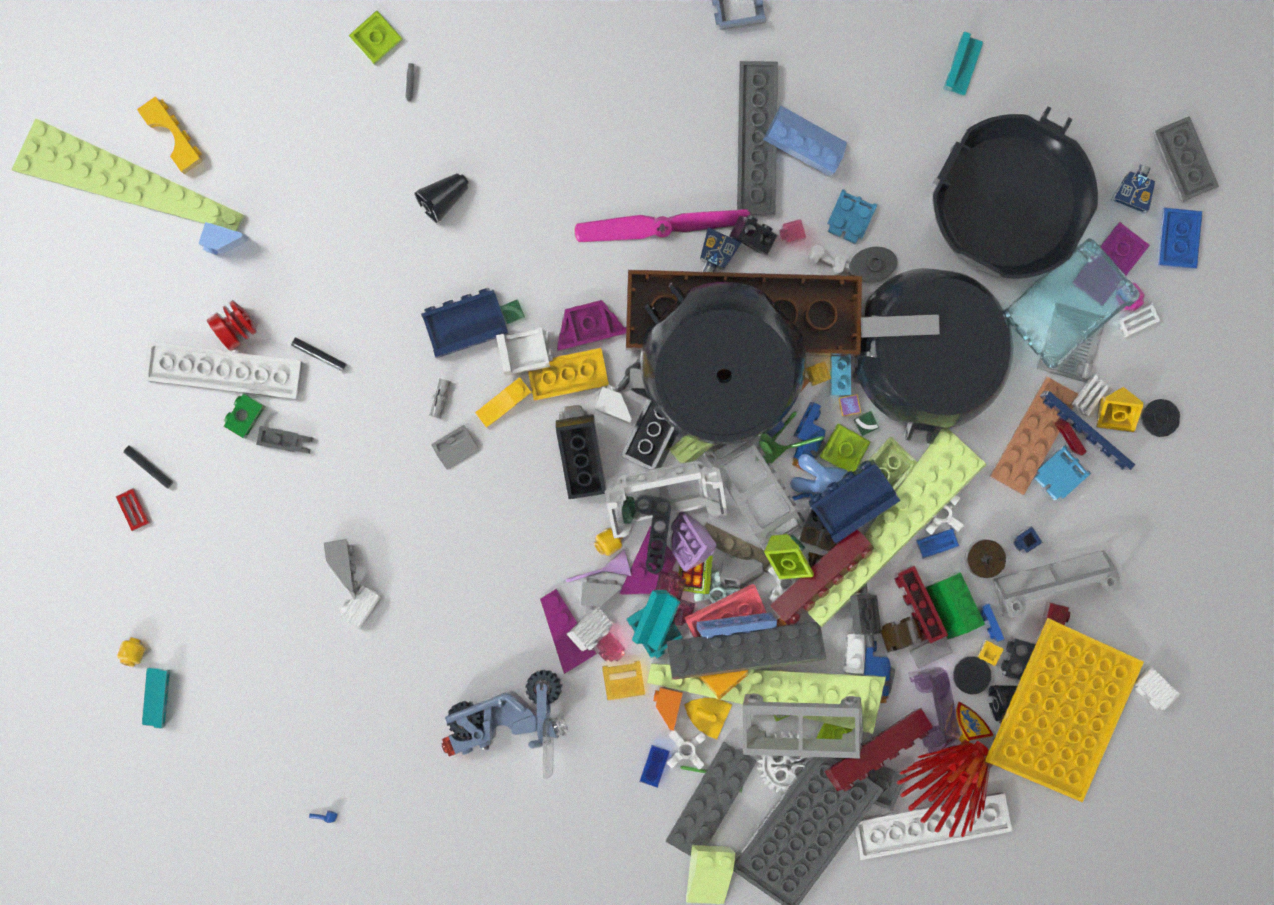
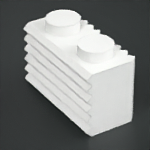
M364 584L358 586L359 592H356L357 599L352 597L349 603L345 602L340 610L342 612L340 617L358 629L363 627L382 597Z
M596 607L575 625L567 635L581 651L586 649L590 651L598 644L596 640L600 636L603 638L611 631L609 627L613 622L603 613L600 607Z
M846 633V648L844 649L846 656L844 657L845 667L843 669L847 673L863 674L866 636Z
M1147 667L1135 682L1137 686L1135 690L1142 697L1146 695L1150 699L1149 704L1156 710L1160 708L1165 711L1180 695L1152 667Z

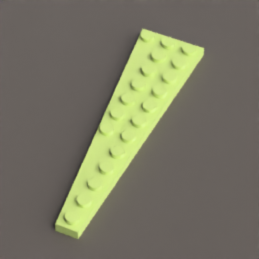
M36 118L11 169L18 173L203 224L208 222L233 231L238 230L244 217L243 214Z
M942 428L933 444H930L897 489L896 493L901 501L878 515L864 536L875 548L872 550V554L867 559H862L854 571L848 572L840 584L834 585L829 589V593L824 598L818 599L815 602V606L808 611V614L823 627L851 599L850 596L855 595L986 466V463L953 432Z
M651 663L647 683L717 698L699 677L672 680L670 664ZM753 669L748 670V676L721 699L743 704L745 694L756 693L763 697V702L840 704L841 700L847 696L861 697L863 732L873 734L886 676ZM803 716V718L850 729L855 728V717Z

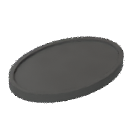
M869 247L859 251L852 257L849 270L853 276H862V281L864 282L879 281L887 278L894 272L897 267V257L891 250L885 247Z

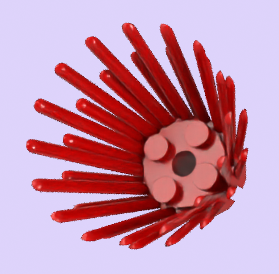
M965 739L961 744L918 756V758H927L914 762L911 766L907 767L908 769L901 771L899 774L903 775L917 768L922 769L900 779L897 784H903L933 769V772L900 794L901 797L907 796L917 788L920 790L924 789L939 777L941 778L908 807L909 811H913L927 797H929V802L934 801L938 797L920 819L921 823H925L949 795L941 807V812L945 813L935 827V832L938 833L962 795V800L954 815L955 821L949 832V837L954 836L969 800V810L961 837L965 836L970 820L969 831L971 832L976 813L979 819L981 809L984 811L989 772L993 764L986 762L989 749L979 741L973 744Z

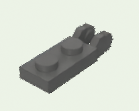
M260 426L256 445L310 454L311 449L296 447L297 439L312 442L313 438L298 435V433Z

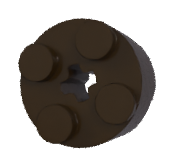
M980 539L970 544L965 553L964 561L967 569L972 574L982 578H992L1005 568L1006 554L1002 546L997 542ZM983 554L989 556L987 563L981 561V558L984 557Z
M913 616L900 620V624L897 625L895 621L887 623L880 630L887 653L892 651L891 648H893V651L924 641L918 621Z

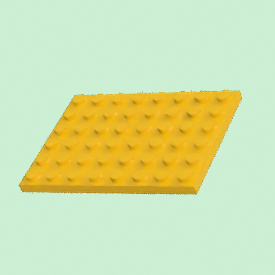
M1047 618L986 757V762L1083 803L1144 661Z

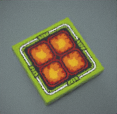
M710 555L705 562L688 571H684L679 564L677 590L709 594L713 556Z

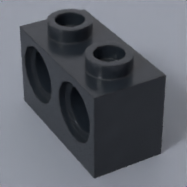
M751 215L747 217L739 216L729 236L759 254L768 255L778 236L772 232L773 228L766 224H758V219ZM763 234V240L760 242V237Z
M1016 638L1008 641L1006 647L1008 655L1006 660L1003 659L1001 665L1002 675L1021 680L1036 644ZM1019 645H1024L1025 652L1022 655L1016 653V648ZM1018 663L1020 670L1018 673L1013 674L1011 666Z

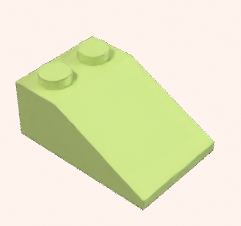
M889 437L868 459L869 461L874 459L894 490L917 464V461L892 437Z
M692 845L686 896L687 903L724 904L735 860V852L730 847Z

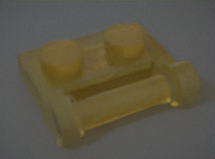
M640 660L634 661L632 664L608 667V665L602 666L607 701L645 695ZM636 671V676L610 680L609 675Z

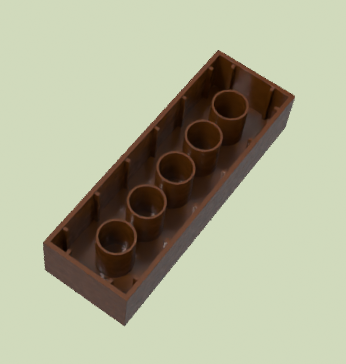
M628 270L626 351H641L647 329L654 322L644 306L648 303L654 306L660 316L678 300L669 287L671 282H674L683 294L691 288L703 284L733 282L757 288L773 301L800 330L805 344L806 356L855 357L860 355L862 276Z

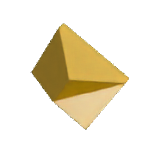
M1124 387L1101 398L1096 427L1135 432L1144 405L1143 402Z

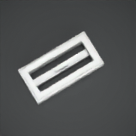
M1153 303L1117 320L1125 337L1161 321ZM1151 309V313L1124 324L1123 321ZM1154 315V320L1131 331L1127 330L1128 327Z
M1092 375L1072 403L1084 416H1089L1109 388L1107 384H1103L1104 381L1098 379L1097 375ZM1094 382H1095V383H1096L1095 387H1094V388L1092 389V391L1088 394V396L1086 397V399L1084 400V402H1083V403L1081 404V406H1080L1079 403L1081 402V400L1084 398V396L1086 395V393L1089 391V389L1092 387V385H1093Z

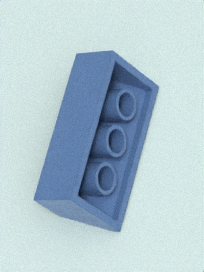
M783 106L779 107L763 138L768 143L828 176L836 172L847 145L846 141Z

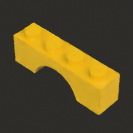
M155 96L139 107L137 111L149 127H165L172 132L175 145L170 157L183 174H186L203 162L200 157L202 153L196 145L194 147L191 145L189 134L185 130L181 131L178 127L180 122L174 114H169L167 111L169 106L163 99L159 100Z

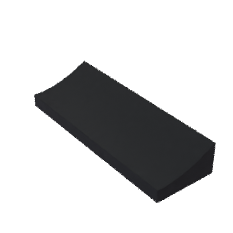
M650 397L620 455L649 470L663 466L670 451L669 448L672 447L677 437V431L659 412L655 413L652 410Z

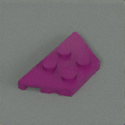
M603 300L564 310L556 349L561 351L626 334V327L608 309Z
M651 526L630 569L632 576L627 575L619 594H651L652 590H663L677 559L666 545L663 569L657 574H652L647 570L646 557ZM655 540L652 543V548L655 550H659L663 546L659 540ZM655 554L653 563H649L652 565V568L654 569L657 565L660 566V564L657 563V555Z

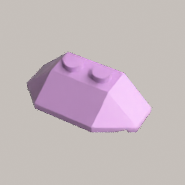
M680 512L671 524V530L673 531L671 538L672 553L684 571H688L705 562L713 554L717 545L703 525L687 512Z

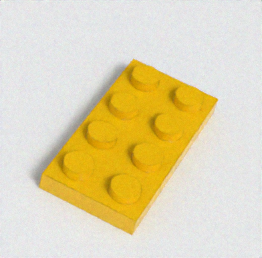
M601 348L553 357L552 361H549L550 367L528 371L534 401L609 385Z

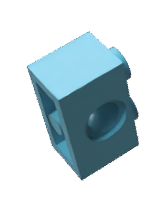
M831 356L830 396H850L851 356Z

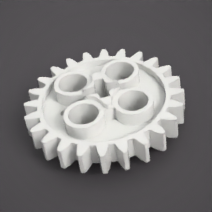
M791 731L788 736L781 732L780 738H799V733L793 737ZM760 755L762 757L756 758L757 762L760 763L757 769L761 771L759 773L760 778L765 777L763 779L764 784L769 783L770 789L775 786L776 792H779L782 788L785 793L799 774L794 773V770L797 767H804L811 757L780 756L774 759L769 755ZM786 760H790L789 765L786 766ZM779 770L784 771V774L781 777L775 776L776 772Z

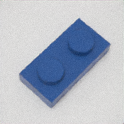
M990 604L980 605L981 610L979 612L983 621H986L989 628L986 630L990 639L994 638L996 642L1004 640Z

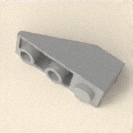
M347 539L325 542L324 550L327 564L353 599H357L356 592H359L357 580L354 581V574L357 572L355 562L352 563L351 556H354L353 545H349Z

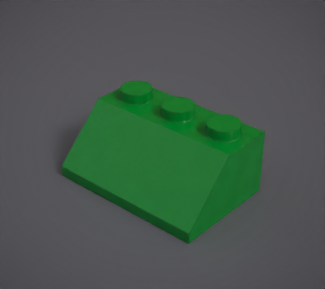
M955 572L925 586L948 634L946 636L947 640L969 633L985 625L961 572Z

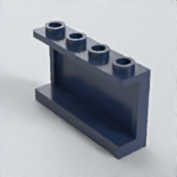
M485 288L479 290L478 295L472 296L467 294L460 297V301L454 302L449 300L442 303V307L435 308V306L424 309L425 312L421 313V316L424 320L435 358L496 339V335L504 334L505 336L509 334L494 289Z
M874 459L862 462L854 472H847L839 482L835 481L829 484L822 493L814 494L808 502L811 509L815 511L831 534V538L837 543L901 500Z

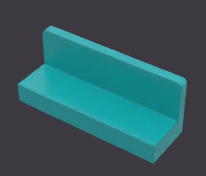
M965 31L961 35L943 87L945 90L963 96L967 92L983 45V41L970 37L971 33Z
M652 590L632 641L636 644H648L655 651H660L680 601L666 590Z
M147 668L142 725L154 726V728L160 729L165 727L170 669Z

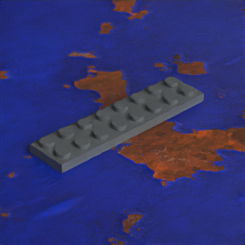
M740 61L737 210L747 209L750 215H775L777 147L763 140L777 113L778 62Z
M817 622L753 630L749 633L737 632L732 635H715L712 638L701 636L667 641L672 680L826 660L822 630Z

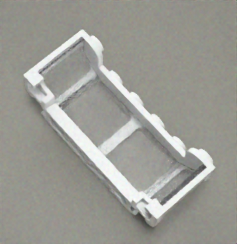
M698 460L621 475L617 479L618 484L613 488L609 487L605 491L614 538L629 535L632 531L631 522L652 518V515L641 514L636 511L635 500L640 495L667 498L671 503V514L706 507L708 515L712 518L728 516L720 470L716 467L712 469L703 466V462ZM645 499L638 502L640 509H646L649 506L648 501ZM660 502L657 505V509L660 512H664L668 509V505L665 502ZM622 507H623L624 511H627L628 508H629L628 514H626V515L623 514V512H622Z

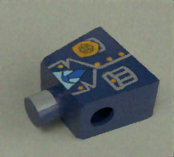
M1140 164L1137 173L1128 172L1111 200L1144 214L1148 212L1155 186V181L1147 178L1151 168Z
M708 227L700 260L706 262L702 272H715L717 267L724 270L739 249L741 242Z

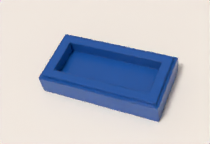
M953 528L916 540L922 559L959 546Z

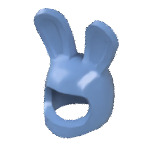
M803 454L799 457V466L816 476V479L810 480L794 477L790 485L798 493H822L832 482L842 480L848 471L838 467H824L812 456Z

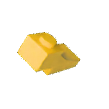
M519 377L475 413L487 428L532 394V392L521 377Z

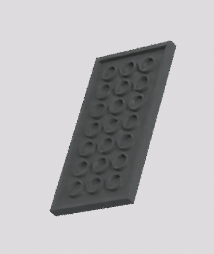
M811 757L734 862L733 871L781 905H799L884 790L880 785L866 777L861 781L859 779L854 781V786L847 791L843 789L836 791L824 771L840 761L841 758Z

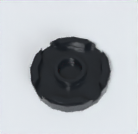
M1153 400L1142 411V425L1152 436H1169L1179 427L1180 412L1177 406L1169 400Z
M967 656L959 660L955 665L953 681L962 692L970 695L979 694L989 685L991 670L984 660L975 656Z

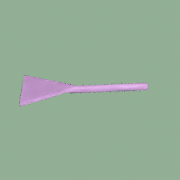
M625 549L604 568L568 578L566 582L602 572L632 576Z

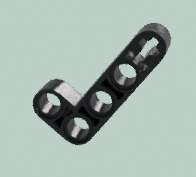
M640 495L635 500L636 511L641 514L652 515L646 568L650 573L657 574L663 569L671 503L664 497ZM640 500H647L649 506L646 509H640L638 507ZM660 502H665L668 505V509L660 512L657 509V505ZM656 522H664L665 528L662 531L656 530L654 527ZM655 540H659L663 546L661 549L655 550L652 548V543ZM654 554L657 555V563L660 564L655 569L649 564L653 563Z

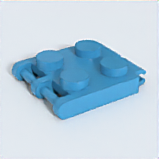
M842 189L827 222L830 225L828 232L838 237L841 236L842 232H845L846 234L843 239L856 244L858 238L862 240L878 204L868 203L862 200V197H855Z
M1066 445L1049 458L1037 470L1039 474L1034 477L1042 487L1050 485L1046 491L1054 500H1057L1059 497L1064 499L1091 474L1089 470L1086 471L1079 463L1080 460L1074 458L1067 450L1068 447ZM1063 452L1067 454V456L1072 460V462L1069 461V459L1063 454ZM1074 465H1076L1084 474L1082 475Z

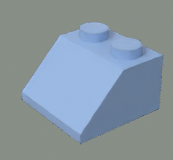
M205 222L199 245L203 246V250L208 253L217 255L220 252L224 254L247 242L249 237L243 233Z

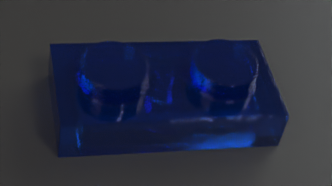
M651 745L639 782L658 788L670 750Z

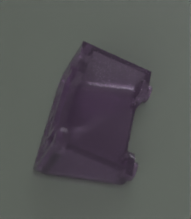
M942 667L908 672L910 682H914L919 692H932L938 725L933 726L929 730L930 734L922 739L923 748L928 752L941 750L957 741L960 736L949 675Z

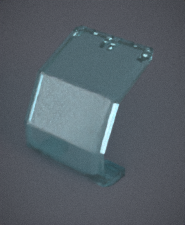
M1088 238L1076 247L1069 260L1045 273L1004 311L1009 324L1016 327L1015 331L1024 341L1028 340L1029 347L1037 356L1039 354L1042 356L1040 359L1050 369L1051 367H1058L1084 341L1122 309L1134 304L1140 297V293L1093 239Z

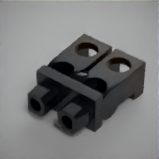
M810 508L798 541L830 551L837 543L831 538V534L815 511ZM823 529L822 534H821V536H820V539H819V541H818L820 532H821V530Z

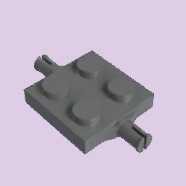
M866 584L860 589L859 595L850 596V608L853 615L852 626L855 635L862 634L866 636L867 648L875 647L873 635L881 633L877 595L868 593Z

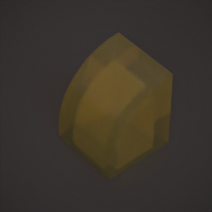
M825 361L806 368V373L812 387L831 380Z

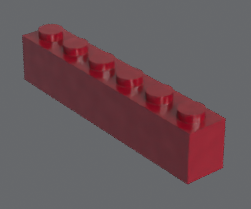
M857 529L843 538L811 568L814 573L813 577L799 578L770 606L787 625L797 623L805 611H810L818 599L824 598L829 593V589L834 585L840 584L844 576L848 572L854 571L858 567V563L862 559H867L875 548Z
M918 708L863 744L860 758H843L824 772L836 791L842 789L847 791L854 786V781L857 779L861 781L868 777L870 770L874 768L876 771L885 765L884 761L888 758L892 760L899 756L900 753L898 751L903 748L907 750L915 744L914 740L917 738L921 740L930 734L928 731L933 728V725L922 708Z

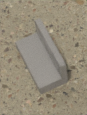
M465 425L431 444L446 469L453 467L479 451Z

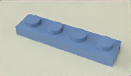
M771 612L697 622V630L702 637L706 638L722 634L732 635L737 632L749 633L753 630L777 627V620Z

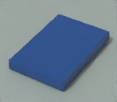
M1163 208L1158 265L1197 269L1203 211Z

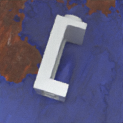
M542 326L538 327L537 330L504 336V334L496 335L505 376L550 367L549 361H552V354L550 349H546L545 343L549 342L547 331H543Z

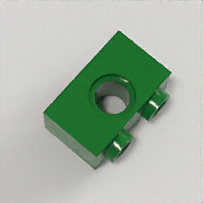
M242 394V396L239 395L233 404L235 408L232 413L228 412L225 416L223 427L246 439L266 406L247 394ZM241 410L247 412V418L243 421L238 416Z

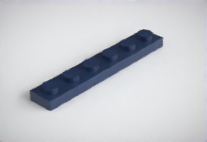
M1043 391L1039 396L1044 400L1042 403L1051 410L1053 408L1058 412L1057 416L1060 419L1068 420L1072 424L1071 427L1079 434L1082 432L1086 436L1085 440L1093 446L1097 445L1101 449L1100 453L1105 457H1111L1115 461L1114 465L1119 469L1132 470L1136 465L1053 393Z

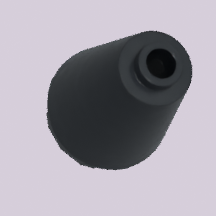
M456 173L418 189L414 195L420 207L423 206L425 208V214L433 222L437 223L443 219L466 192L469 182L463 174L459 175Z
M990 686L988 697H992V702L989 703V708L996 722L1002 723L1017 686Z

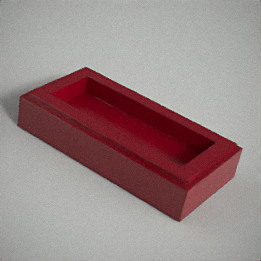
M1058 419L1055 422V426L1071 451L1083 456L1087 451L1069 422Z

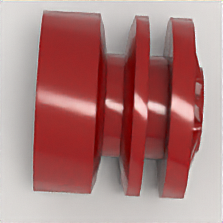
M234 300L229 302L233 310L232 312L227 306L223 307L226 314L225 317L215 312L206 319L212 331L229 351H233L241 345L238 335L241 334L245 339H249L246 329L252 335L257 333L251 317Z

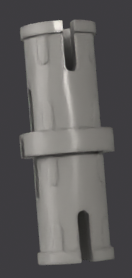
M439 378L436 393L432 397L434 400L429 416L441 418L444 404L448 400L446 397L451 381Z

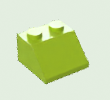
M788 534L772 535L764 553L779 579L814 576L800 547Z

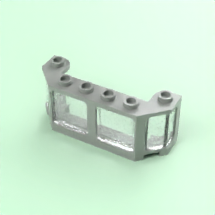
M754 439L736 444H717L704 454L712 467L720 470L723 484L764 550L772 535H791L804 527L803 522L805 519L793 507L796 505L791 495L787 497L783 491L786 489L781 479L777 480L773 475L776 472L770 462H765L763 457L766 455L760 446H755L753 443Z

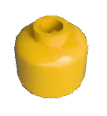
M606 528L596 535L594 546L601 555L611 556L622 548L621 540L623 537L614 538L612 528Z
M130 637L129 640L121 642L117 654L121 664L134 667L141 663L145 647L140 644L141 640Z

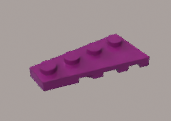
M557 588L540 598L562 670L565 674L597 653L594 648L590 651L588 649L581 651L567 635L578 622Z

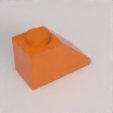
M660 686L659 691L655 690L653 701L656 702V708L668 728L674 731L683 692Z

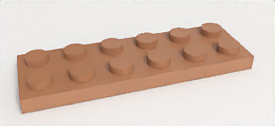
M1048 376L1042 382L990 474V477L1022 495L1027 491L1037 470L1040 468L1059 434V430L1055 426V422L1060 419L1057 416L1058 412L1053 408L1051 410L1042 403L1044 400L1039 396L1043 391H1050L1072 410L1074 407L1072 403L1079 395Z

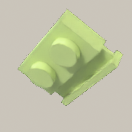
M684 436L669 450L680 463L695 461L715 444L701 442Z

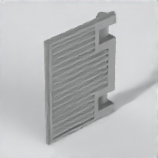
M1056 302L1037 369L1087 383L1100 335L1105 324V316ZM1091 320L1097 321L1095 330L1089 329ZM1078 364L1084 365L1082 374L1076 373Z

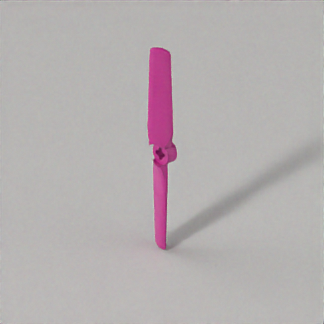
M747 209L682 213L669 218L661 216L656 219L652 216L635 215L576 224L575 237L578 242L644 239L652 235L664 238L669 236L672 231L692 232L707 230L708 227L711 229L731 227L735 225L739 216L747 217L750 215V212ZM660 224H664L665 230H661Z

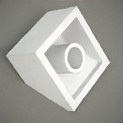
M610 385L607 388L602 387L594 409L631 424L632 418L622 395L618 393L619 389Z

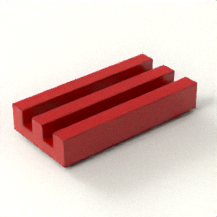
M134 488L115 496L131 531L150 523ZM129 494L132 495L133 500L142 516L143 522H141L137 514V511L129 497ZM123 497H125L131 509V512L137 522V525H134L129 515V512L122 500Z

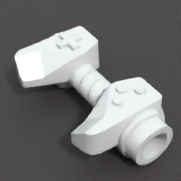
M818 244L812 247L807 258L809 259L808 263L812 266L818 261L833 266V275L847 274L850 263H848L847 257L841 254L836 259L828 257L824 254V247Z

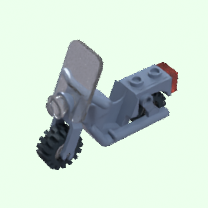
M551 670L537 671L528 678V683L525 686L527 688L526 694L529 695L528 698L534 701V704H537V712L515 691H507L475 705L470 701H462L453 705L448 711L449 714L445 717L447 726H450L449 730L453 731L454 734L442 738L443 742L441 745L444 753H447L449 757L462 752V755L472 752V748L479 745L480 748L490 745V740L495 738L496 727L499 725L509 727L513 735L537 731L538 740L530 741L528 746L531 749L543 746V778L548 779L553 775L554 738H559V735L565 736L568 730L564 719L561 720L560 717H557L554 721L553 718H549L551 703L555 702L562 693L561 679L557 677L556 673H552ZM482 710H484V722H482V719H483V715L481 716ZM472 735V738L470 739L462 738L464 736L468 737Z

